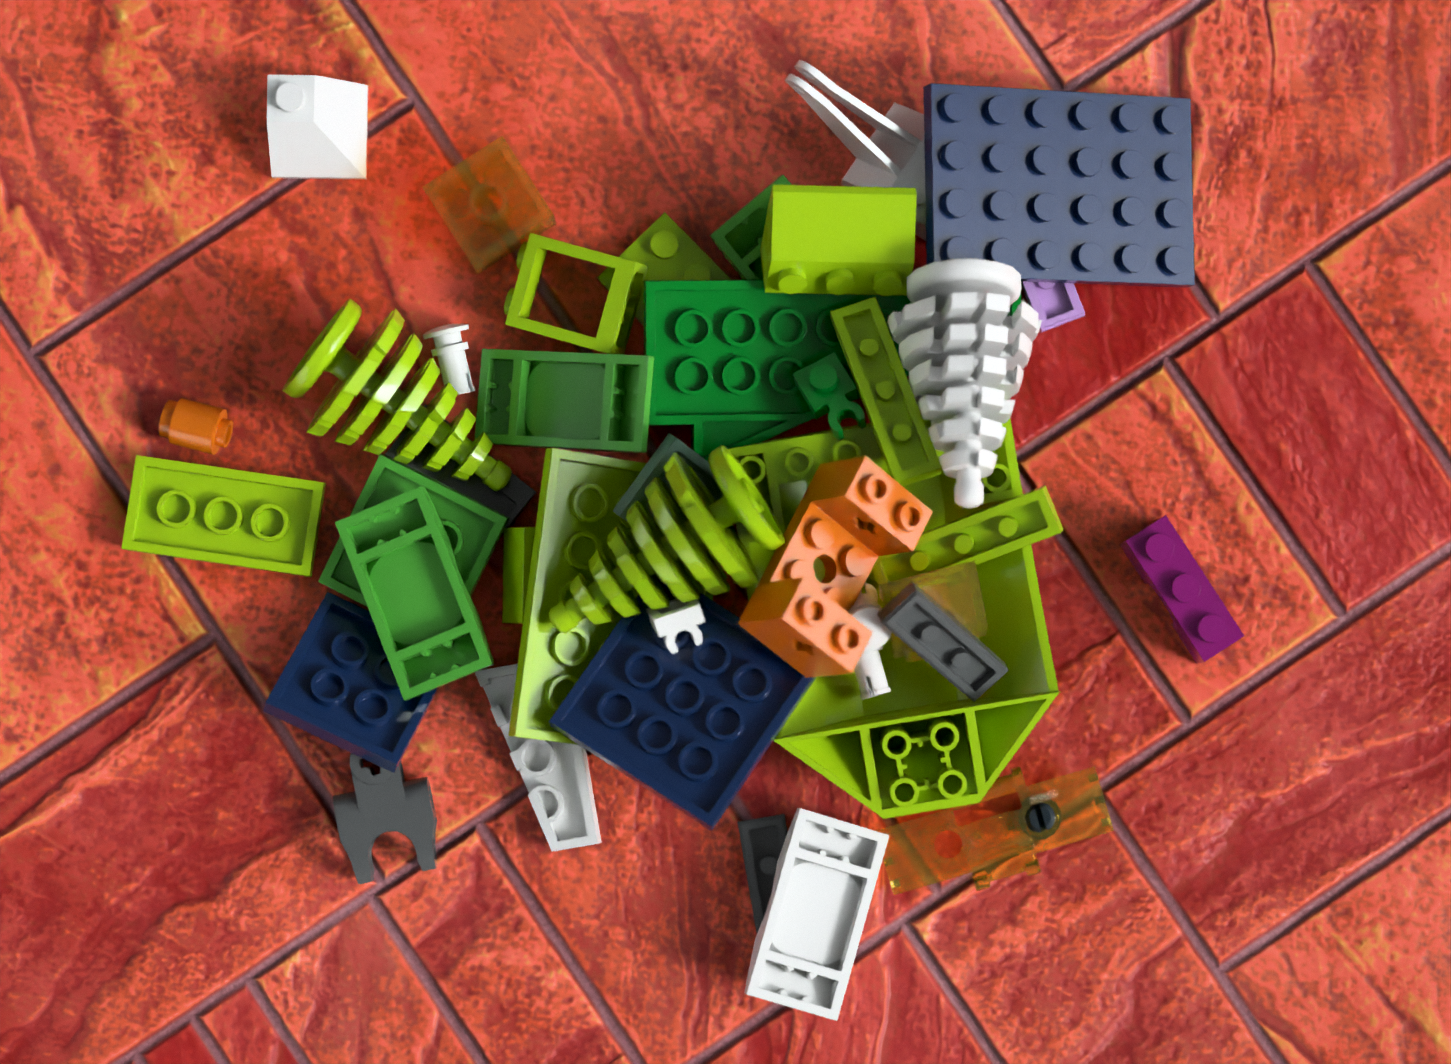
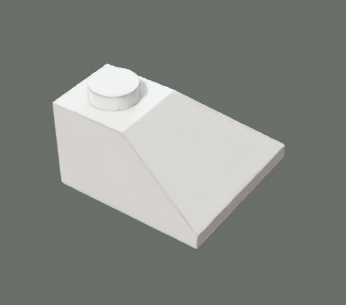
M267 75V132L272 178L366 179L368 85L317 75Z

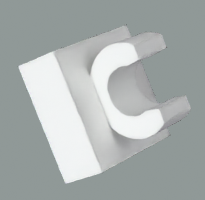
M677 598L670 601V607L653 610L651 607L647 608L653 629L659 638L663 637L666 647L672 654L678 652L675 637L680 631L691 632V637L696 646L702 644V632L697 625L704 623L705 619L697 600L682 602Z

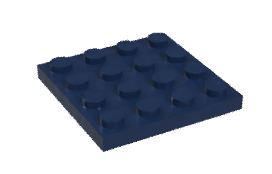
M659 577L658 581L670 601L677 599L668 584L664 583ZM700 593V599H697L705 619L704 623L697 625L702 632V644L696 646L691 637V632L680 631L675 637L678 652L672 654L666 647L663 637L659 638L653 629L647 612V608L650 607L638 594L636 600L639 603L641 614L620 619L554 713L549 723L552 728L712 831L816 677L806 678L738 625L740 617Z

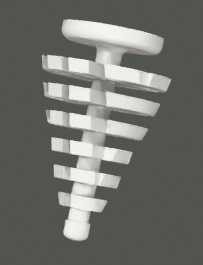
M951 259L930 263L916 269L907 277V297L912 303L905 305L902 312L893 311L887 321L893 340L899 344V356L903 367L909 371V382L916 397H918L919 393L927 394L919 400L918 406L923 419L931 420L929 435L934 449L945 452L939 456L944 474L957 479V484L954 485L955 503L964 508H975L984 501V489L981 478L993 473L997 455L992 451H995L1002 445L1006 434V427H1002V423L1004 424L1010 419L1015 405V400L1008 399L1019 392L1023 380V368L1028 365L1033 341L1037 337L1042 320H1038V312L1023 300L1014 314L1007 316L1009 306L1020 297L1021 275L1011 266L983 259Z

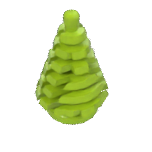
M348 299L310 346L282 389L288 396L299 398L313 386L324 371L338 378L314 414L315 416L309 424L307 433L319 437L323 436L360 392L362 396L339 430L335 442L351 446L374 421L382 408L386 413L374 429L363 451L380 455L398 436L404 426H407L410 431L398 446L397 454L393 460L407 465L429 442L433 445V448L427 455L422 468L432 472L440 471L442 466H445L451 458L457 465L450 477L467 481L470 476L475 474L482 479V483L493 491H499L504 488L512 476L511 468L502 461H496L488 455L493 443L485 432L480 433L479 437L473 442L466 438L476 421V418L469 409L461 410L450 425L444 422L458 395L453 386L448 382L433 397L426 408L421 405L440 374V369L433 357L432 359L429 358L422 365L421 369L414 374L403 390L398 388L423 347L415 333L411 334L387 361L380 374L375 372L398 337L405 321L396 308L394 311H391L382 324L380 323L356 355L345 348L344 343L352 333L362 314L361 307L352 299Z
M721 445L714 449L708 458L711 471L724 494L718 500L714 499L692 467L688 466L679 454L675 452L672 454L663 468L666 471V477L673 491L670 492L666 484L658 477H654L645 489V494L649 499L648 503L655 517L653 518L648 509L639 501H635L626 513V519L632 527L631 531L642 551H639L629 533L620 525H616L607 537L608 545L616 556V562L619 566L616 567L601 549L596 550L589 559L590 571L596 581L590 583L582 573H578L570 584L573 597L566 602H560L549 611L551 623L559 632H569L586 617L594 625L610 622V613L606 607L610 603L624 618L641 614L639 603L631 590L634 587L643 601L653 610L670 607V599L659 583V577L664 583L668 584L673 594L682 602L700 599V592L695 586L697 583L694 577L700 580L704 588L712 595L728 592L730 585L726 581L727 576L723 568L728 575L731 574L735 582L741 587L759 584L760 579L756 574L758 572L745 546L738 537L733 524L742 521L759 544L768 550H774L783 545L785 537L765 499L738 460L725 446Z

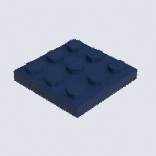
M327 592L267 698L263 711L395 773L439 687L405 701L370 612Z

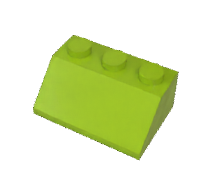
M772 184L760 247L765 293L907 295V277L913 271L915 256L916 188Z

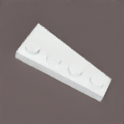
M518 664L475 672L478 682L484 688L492 707L490 710L497 726L501 728L511 751L509 754L516 770L520 772L529 792L528 798L551 851L602 843L586 749L575 744L508 736Z

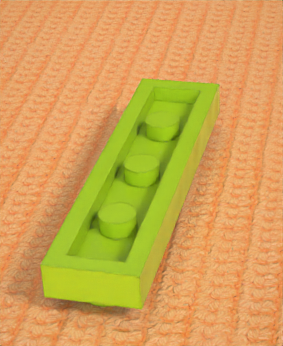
M876 297L831 311V322L890 476L902 486H906L941 474L942 467Z
M1044 485L923 532L914 551L878 556L872 571L884 600L895 597L911 581L918 587L924 586L1057 535L1064 529L1047 487Z

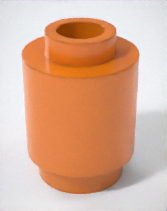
M181 398L178 402L168 400L163 408L159 423V435L168 438L170 444L215 455L220 447L226 448L233 432V421L227 419L226 409Z

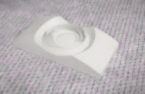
M797 808L777 861L767 910L755 938L744 994L831 1020H838L889 835Z

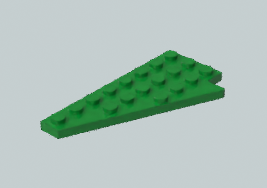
M763 279L643 280L644 355L654 357L649 425H691V449L708 461L711 452L721 445L728 449L760 443L814 419V414L794 383L793 373L835 352L856 386L831 322L830 312L876 297L893 340L887 323L888 318L893 311L902 312L904 306L912 302L908 299L907 295L765 293ZM1021 292L1020 297L1009 306L1007 316H1012L1021 303ZM893 340L899 356V344ZM903 367L906 376H909V371Z

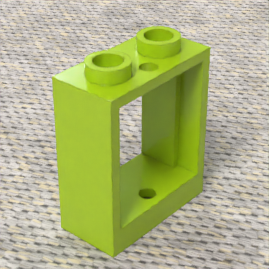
M530 233L528 242H524L518 252L516 265L520 271L515 288L512 287L509 290L505 299L504 313L507 315L505 325L606 354H624L643 289V280L646 278L649 266ZM548 250L615 269L596 338L529 319Z

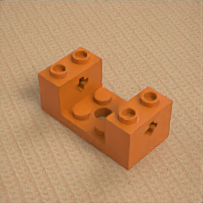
M867 456L820 464L784 533L785 543L775 550L738 625L806 678L853 673L873 632L849 614L848 611L855 604L878 556L914 551L933 511ZM817 557L821 559L825 566V576L821 582L816 579L813 568L814 560Z

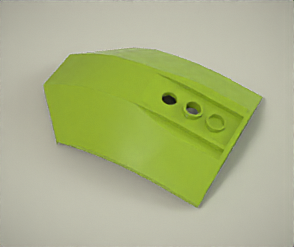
M1011 418L1006 423H1002V427H1006V434L1002 445L995 451H992L997 455L993 473L981 478L984 489V501L981 505L975 508H964L957 505L954 497V485L957 484V479L946 476L943 469L939 475L903 486L933 511L923 532L1023 494ZM923 419L929 433L931 420ZM866 423V427L863 429L858 425L842 427L844 439L840 441L832 435L829 429L728 448V450L738 460L765 499L784 535L820 464L867 456L890 475L870 423ZM935 450V451H936V454H937V456H938V459H939V456H941L943 453H945V452H942V451ZM742 521L736 522L738 537L745 546L758 572L756 573L757 576L761 579L776 549L768 550L764 548L752 536ZM1031 544L920 587L1002 659L1009 669L975 702L970 700L892 632L889 640L882 646L883 649L879 650L891 692L861 700V692L855 671L851 674L816 677L773 741L883 819L980 803L1060 692L1058 690ZM817 557L814 560L813 568L816 579L821 582L825 576V566L821 559ZM871 570L865 583L875 587L878 594V604L883 608L894 597L884 600L874 573ZM758 584L746 587L749 601ZM864 584V586H863V588H862V590H861V592H862L863 594L866 593V592H865V584Z

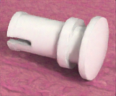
M447 324L423 334V339L433 338L435 349L431 350L433 357H438L444 385L449 382L458 392V395L473 392L475 387L472 384L465 349H469L468 342L463 343L460 332L468 330L469 325Z
M865 583L866 593L860 592L855 604L848 613L873 632L864 649L868 651L883 646L891 637L892 631L882 624L877 616V613L882 609L878 604L877 590L871 584Z
M882 646L874 650H864L854 669L861 692V700L891 692L879 654V650L883 649Z

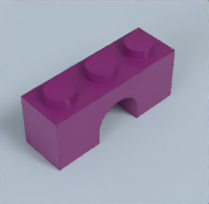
M1166 515L1119 544L1143 582L1149 584L1162 600L1173 620L1171 625L1197 664L1207 661L1244 637V634Z

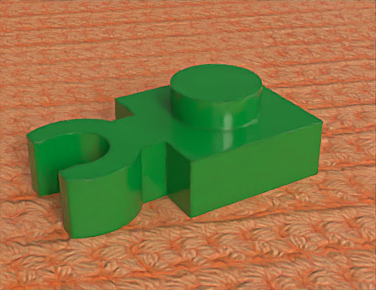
M835 352L792 374L794 383L815 418L818 419L829 413L828 422L830 430L837 440L844 439L843 430L840 425L843 419L853 418L861 429L866 427V419L862 407L852 401L858 398L857 388Z

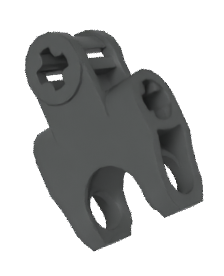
M351 753L350 769L355 791L334 795L333 805L340 842L348 854L358 884L374 880L372 847L375 840L385 832L397 831L406 835L413 842L422 871L436 869L437 817L428 777L405 781L401 761L395 773L380 767V774H375L373 767L364 766L363 758Z

